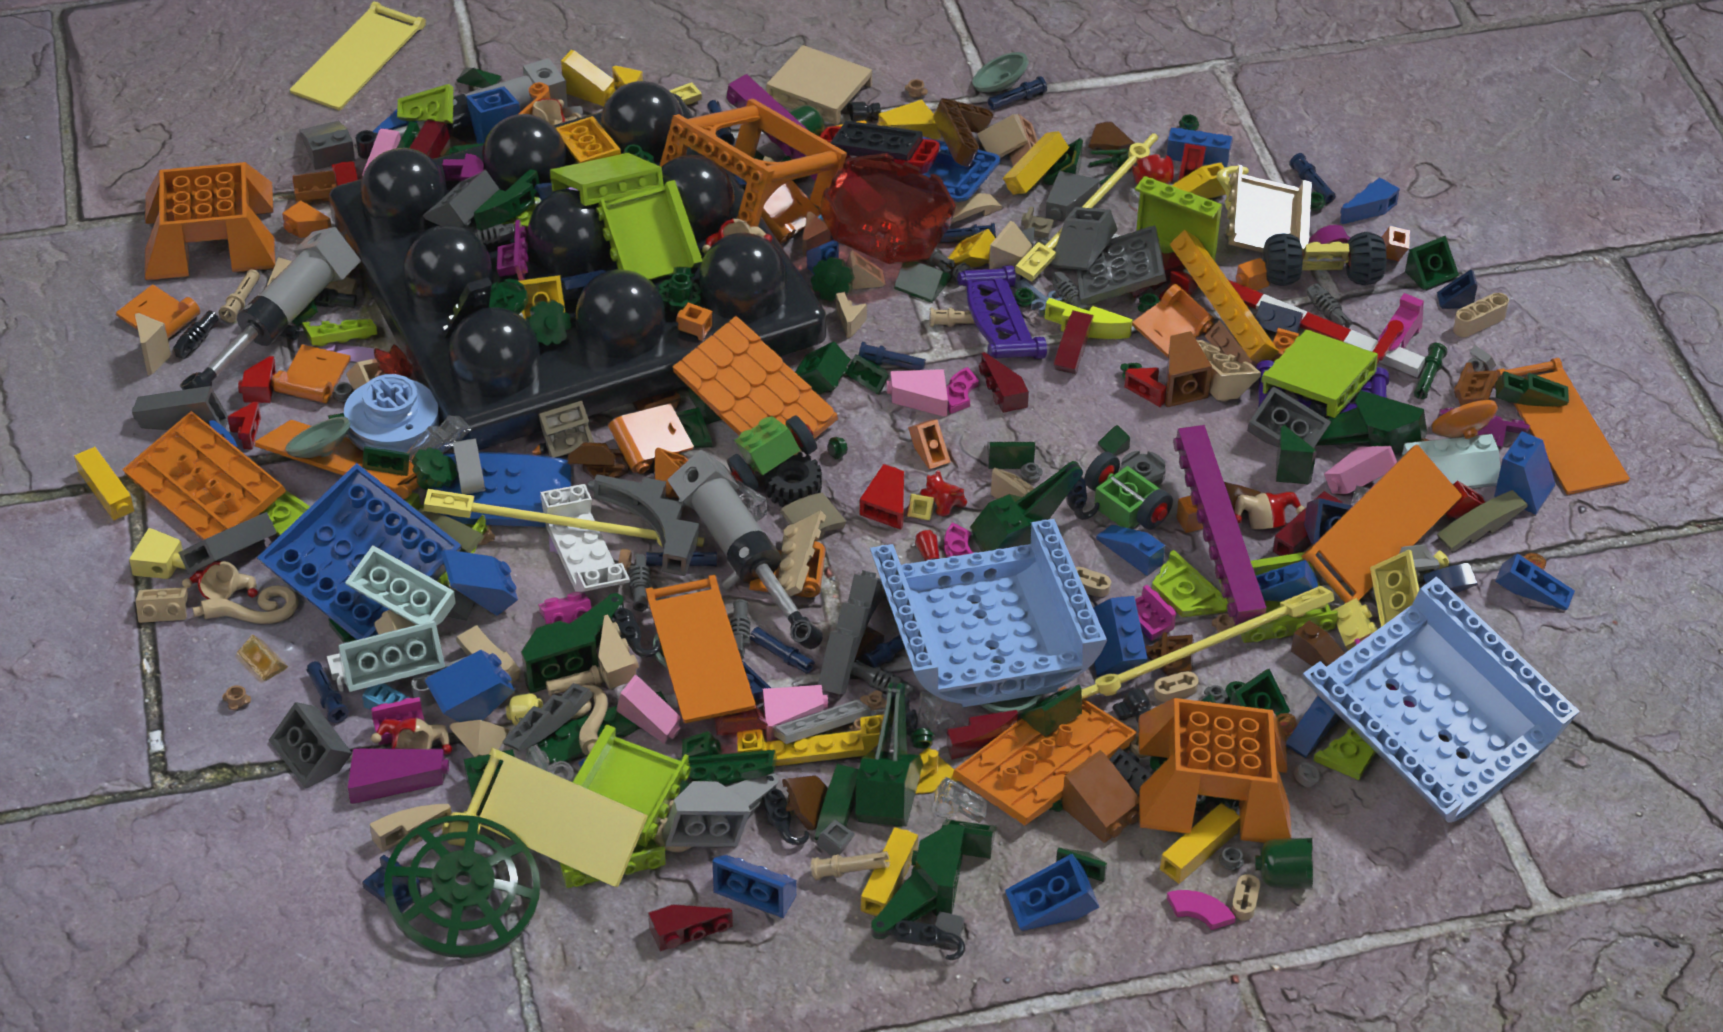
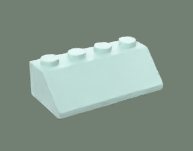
M1492 434L1479 435L1470 439L1460 437L1404 443L1402 457L1414 445H1419L1452 484L1458 480L1469 488L1497 486L1500 458L1499 450Z
M373 545L345 582L347 586L416 625L435 621L436 625L440 624L456 603L453 590Z
M435 621L338 645L344 681L349 692L445 667Z

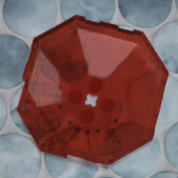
M884 153L847 158L841 171H838L832 179L830 187H827L823 192L819 212L834 241L891 265L929 259L951 225L956 204L939 176L931 174L929 178L920 174L921 168L904 162L903 166L893 162V156ZM877 232H880L881 234H883L884 237H881L880 235H877Z

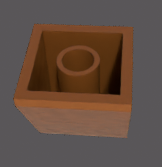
M1191 331L1170 336L1165 399L1167 408L1208 398L1212 365Z
M1101 750L1064 776L1063 809L1103 843H1106L1112 837L1116 838L1129 824H1135L1139 820V797Z

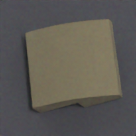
M582 401L539 414L550 457L558 458L568 455L583 442L594 443L588 426L589 420Z
M824 493L813 494L796 500L783 507L780 511L791 525L821 510L826 515V518L819 525L818 529L821 531L819 539L823 538L825 531L843 529L846 524V520Z

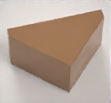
M812 212L807 213L802 239L803 256H807L808 250L830 241V227Z

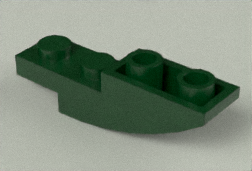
M530 169L507 191L497 190L474 211L477 230L483 231L502 224L519 215L535 203L534 194L537 191L534 187L539 184L537 171Z

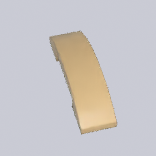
M973 194L966 201L949 202L926 217L928 219H925V223L921 222V227L931 236V230H936V220L938 230L950 229V224L979 212L987 216L1001 210L1002 205L991 194Z

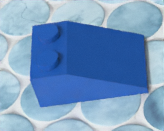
M445 549L441 552L450 586L494 615L498 616L518 601L515 591L517 588L512 581L511 569L506 562H501L495 557Z
M1073 854L1005 889L1021 931L1077 920L1100 907L1084 868Z

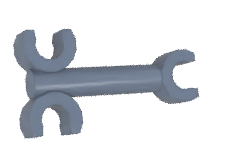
M1021 275L1020 280L1016 279L1014 288L1031 289L1036 299L1032 302L1031 309L1039 308L1038 315L1044 316L1046 302L1049 298H1056V291L1049 292L1047 298L1032 286L1028 279ZM1059 297L1055 300L1063 302V297Z

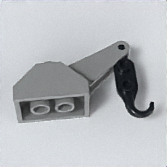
M770 774L745 780L728 787L723 786L719 782L693 781L674 799L662 837L665 846L738 847L749 815L762 803H764L770 823L777 828L780 836L787 843L802 845L808 841L809 832L804 831V836L801 838L790 834L791 814L790 811H786L787 801L782 791L776 789L779 782L778 776Z

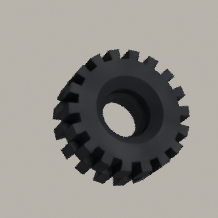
M798 452L797 455L791 456L765 473L764 480L767 497L771 498L774 504L779 502V506L784 507L785 504L788 505L801 498L821 493L822 472L816 459L811 461L810 455L803 457V453ZM789 480H798V481H800V482H798V483H788V482H786V481H789Z

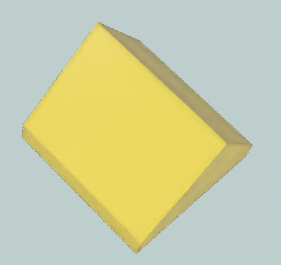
M911 494L907 517L930 521L934 509V498Z

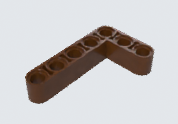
M941 98L933 119L955 162L962 166L970 167L979 149L972 132L979 133L987 129L994 115L990 110L983 107Z

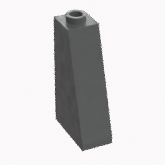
M211 386L137 397L132 408L133 418L137 420L143 429L169 430L190 411L208 425L209 421L214 420L226 429L228 423V415Z
M265 512L204 539L178 553L189 574L262 541L277 532L268 513Z

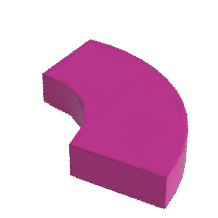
M969 367L958 371L949 380L946 390L948 398L947 409L950 414L970 407L968 394L972 389L979 386V380Z
M953 522L950 524L944 538L946 558L973 553L968 546V542L971 539V531Z
M1193 890L1167 892L1166 898L1176 917L1188 916L1199 919L1210 930L1235 923V916L1230 909L1221 901L1208 894Z

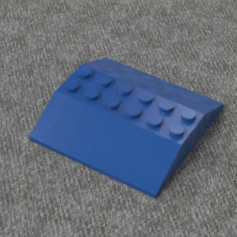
M356 463L257 557V560L355 639L360 640L378 635L374 622L382 617L383 612L390 610L345 584L372 545L435 581H438L446 570L441 552L444 549L460 551L462 545Z

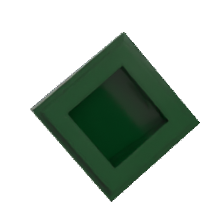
M1116 425L1098 441V445L1105 452H1110L1116 456L1130 448V436L1120 426Z

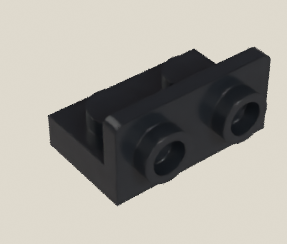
M1121 748L1109 759L1139 797L1140 787L1155 771L1148 765L1145 768L1139 764L1140 759L1131 751L1125 753Z

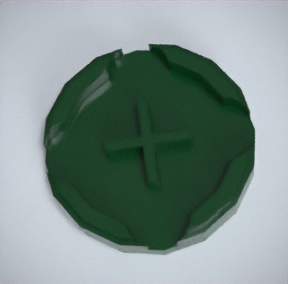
M505 279V282L494 283L491 289L489 307L505 308L520 314L528 303V293L524 285L513 279Z

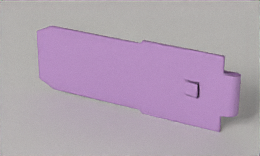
M328 343L325 346L318 347L350 355V361L353 362L384 357L386 353L382 349Z

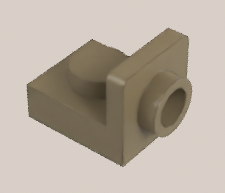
M1030 206L1027 214L1023 213L1021 225L1024 226V230L1034 227V237L1049 238L1054 220L1033 216L1034 207Z

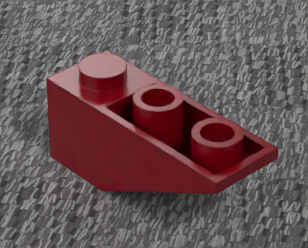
M981 353V362L978 364L979 372L985 376L987 388L992 391L994 402L996 405H999L1002 413L1028 408L1029 391L1022 377L987 353Z
M672 904L648 912L649 929L661 952L732 928L733 911L731 908Z

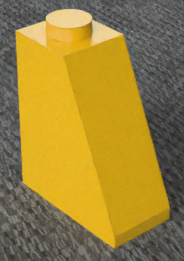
M570 50L561 60L562 76L566 81V94L604 106L608 98L616 91L614 79L576 51Z
M922 99L879 113V123L877 125L922 131L923 137L931 139L941 138V133L933 119L934 113Z

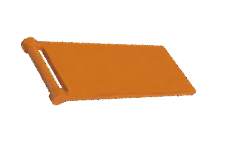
M1553 358L1549 362L1508 370L1504 368L1496 370L1498 378L1504 371L1517 376L1527 375L1528 372L1533 374L1552 370L1554 372L1537 376L1568 386L1569 403L1564 406H1531L1513 403L1525 424L1530 425L1529 431L1531 435L1543 440L1550 467L1567 495L1629 482L1628 474L1564 371L1560 358Z
M289 420L255 441L254 445L255 447L340 475H344L356 463L361 467L363 464V450L356 447L347 437H344L342 442L333 449V453L326 457L298 458L290 456L286 451V445L296 435L311 427L295 420ZM410 458L408 476L365 469L402 499L408 498L415 489L420 487L417 484V478L408 484H404L416 476L412 470L414 467L411 462L412 458Z
M1416 444L1301 557L1314 567L1343 600L1344 604L1355 598L1359 601L1373 587L1370 567L1398 555L1402 547L1413 546L1462 495L1419 445ZM1317 552L1323 556L1355 593L1353 596L1345 590L1317 558Z
M709 575L708 578L657 589L652 587L645 588L647 602L652 613L683 723L755 709L754 697L722 600L716 575ZM710 588V590H705V591H700V592H695V593L680 595V596L671 597V598H666V599H661V600H655L656 598H661V597L676 595V594H680V593H685V592H690V591H695V590Z

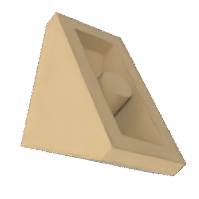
M853 250L849 253L846 261L847 266L852 267L855 276L854 281L851 282L852 289L883 287L885 285L882 269Z
M483 720L458 722L450 725V729L474 757L489 754L491 748L499 750L503 743L502 741L510 731V729Z

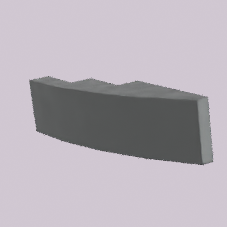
M572 683L561 697L553 694L542 708L533 706L502 741L503 744L522 751L538 743L573 717L593 696L592 692L588 688Z

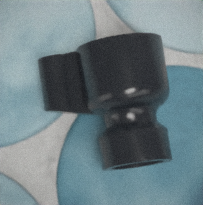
M863 101L847 103V110L849 111L851 121H863L869 117L879 119V113H881L880 103H871L870 105Z
M1139 688L1127 693L1123 701L1114 704L1112 708L1119 720H1126L1134 716L1138 723L1139 715L1151 710V701L1146 692Z

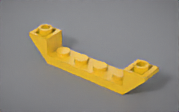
M884 715L860 717L861 730L809 736L788 744L781 740L765 742L762 729L737 732L738 753L775 750L777 756L775 766L865 756L879 743Z

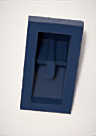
M1472 269L1437 292L1442 309H1461L1474 303L1478 285Z

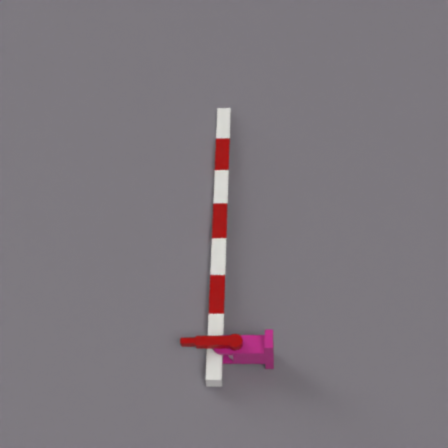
M1115 233L1112 238L1118 237L1120 235ZM1187 269L1183 270L1184 272L1190 274ZM1228 280L1247 306L1258 310L1260 302L1264 301L1302 312L1304 314L1300 324L1301 328L1378 353L1377 364L1378 362L1414 377H1418L1425 366V357L1405 349L1414 333H1419L1422 329L1424 300L1403 293L1400 298V306L1379 336V339L1376 340Z

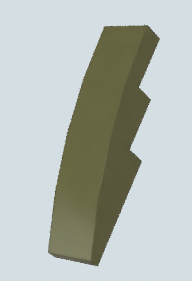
M1511 490L1485 502L1455 520L1437 533L1438 539L1454 553L1468 541L1473 544L1488 531L1493 534L1528 507V505Z
M424 509L418 510L462 545L459 552L470 553L484 538L480 532L449 517L423 511Z

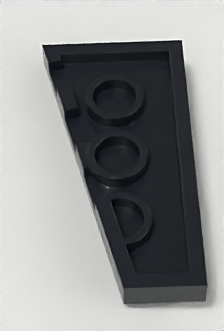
M489 277L467 283L459 297L460 303L453 308L454 315L449 316L447 319L448 326H443L441 330L444 338L452 336L456 326L467 315L476 310L489 307L492 289Z

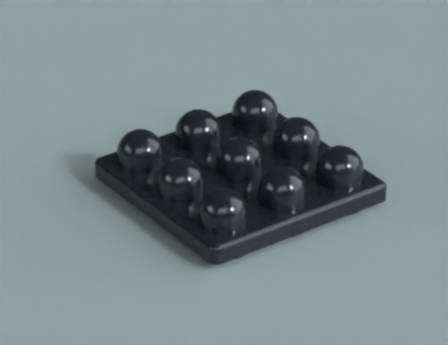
M635 81L625 84L613 92L601 112L552 125L547 120L530 114L512 115L501 120L490 130L483 145L434 159L415 149H391L381 153L370 162L364 171L362 179L338 185L330 191L329 204L332 221L361 260L356 266L417 381L430 389L438 404L439 422L452 447L453 442L476 439L479 451L542 431L539 419L540 413L579 401L583 402L588 417L687 386L674 373L673 366L695 348H698L711 335L713 336L716 331L726 323H729L735 316L752 329L778 356L818 345L825 340L826 312L762 217L758 227L766 234L772 236L771 242L764 237L752 233H734L721 238L710 247L706 254L703 253L702 247L706 243V238L718 233L726 221L737 219L744 190L732 172L688 147L686 155L674 158L662 166L663 186H665L666 182L672 180L676 182L702 258L701 265L698 268L691 269V274H695V277H690L692 283L698 284L702 291L700 307L712 311V328L703 341L698 340L696 335L679 330L678 323L676 322L678 313L670 312L669 307H664L658 287L664 280H670L672 276L669 275L650 281L637 272L618 269L616 261L613 262L610 256L611 245L609 241L605 240L603 235L604 221L599 220V213L596 212L599 203L587 206L582 205L579 190H562L544 198L536 206L530 217L527 233L528 239H526L528 243V250H526L528 273H525V280L559 275L560 279L600 270L606 271L589 281L580 293L579 298L567 301L563 299L565 313L570 315L571 322L570 329L565 330L567 333L566 339L562 340L559 344L553 345L550 343L543 346L538 343L533 328L522 316L509 309L500 307H487L470 313L456 326L452 336L444 338L441 330L443 326H448L447 319L449 316L454 315L453 308L460 303L459 297L467 283L489 277L493 285L496 282H505V279L519 281L517 273L512 276L499 277L497 271L498 247L515 243V238L500 244L495 242L494 245L490 243L489 246H485L477 236L464 228L451 225L440 226L424 218L423 215L461 182L446 181L442 167L443 160L465 159L466 154L478 156L483 161L484 169L502 191H507L530 169L537 171L539 184L551 183V169L574 164V161L570 160L565 142L556 128L593 116L620 148L621 154H623L627 146L638 145L643 151L653 156L655 165L660 166L673 115L679 114L686 119L694 118L682 98L677 94L671 93L668 89L657 83ZM536 192L534 197L539 198L540 194Z

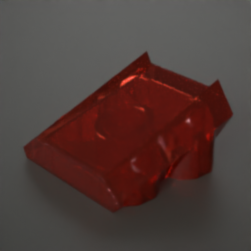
M757 706L752 710L714 717L716 736L760 729L763 731L768 726L763 712Z

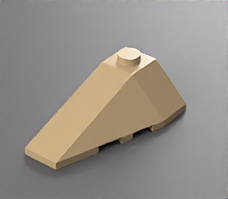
M1197 340L1212 365L1209 393L1216 400L1226 402L1229 399H1238L1261 377V372L1252 364L1246 361L1241 364L1236 361V356L1221 354V349L1203 340Z

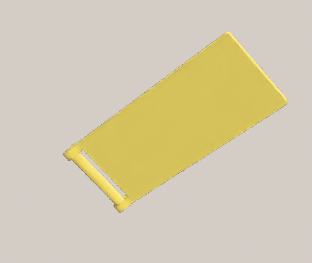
M372 2L369 10L290 88V93L330 108L341 110L418 30H422L425 27L426 20L422 17L416 18L381 6L378 2ZM378 13L383 14V15H386V16H389V17H392V18H394V19H397V20H400V21H403V22H406V23H409V24H412L413 26H410V25H407V24H404V23H401V22H398V21L389 19V18H387V17L378 15Z
M491 748L489 755H491L468 810H464V813L477 816L478 809L501 759L504 762L480 817L503 825L516 834L528 848L611 886L618 887L648 816L500 750ZM480 824V826L508 838L503 833L488 826Z

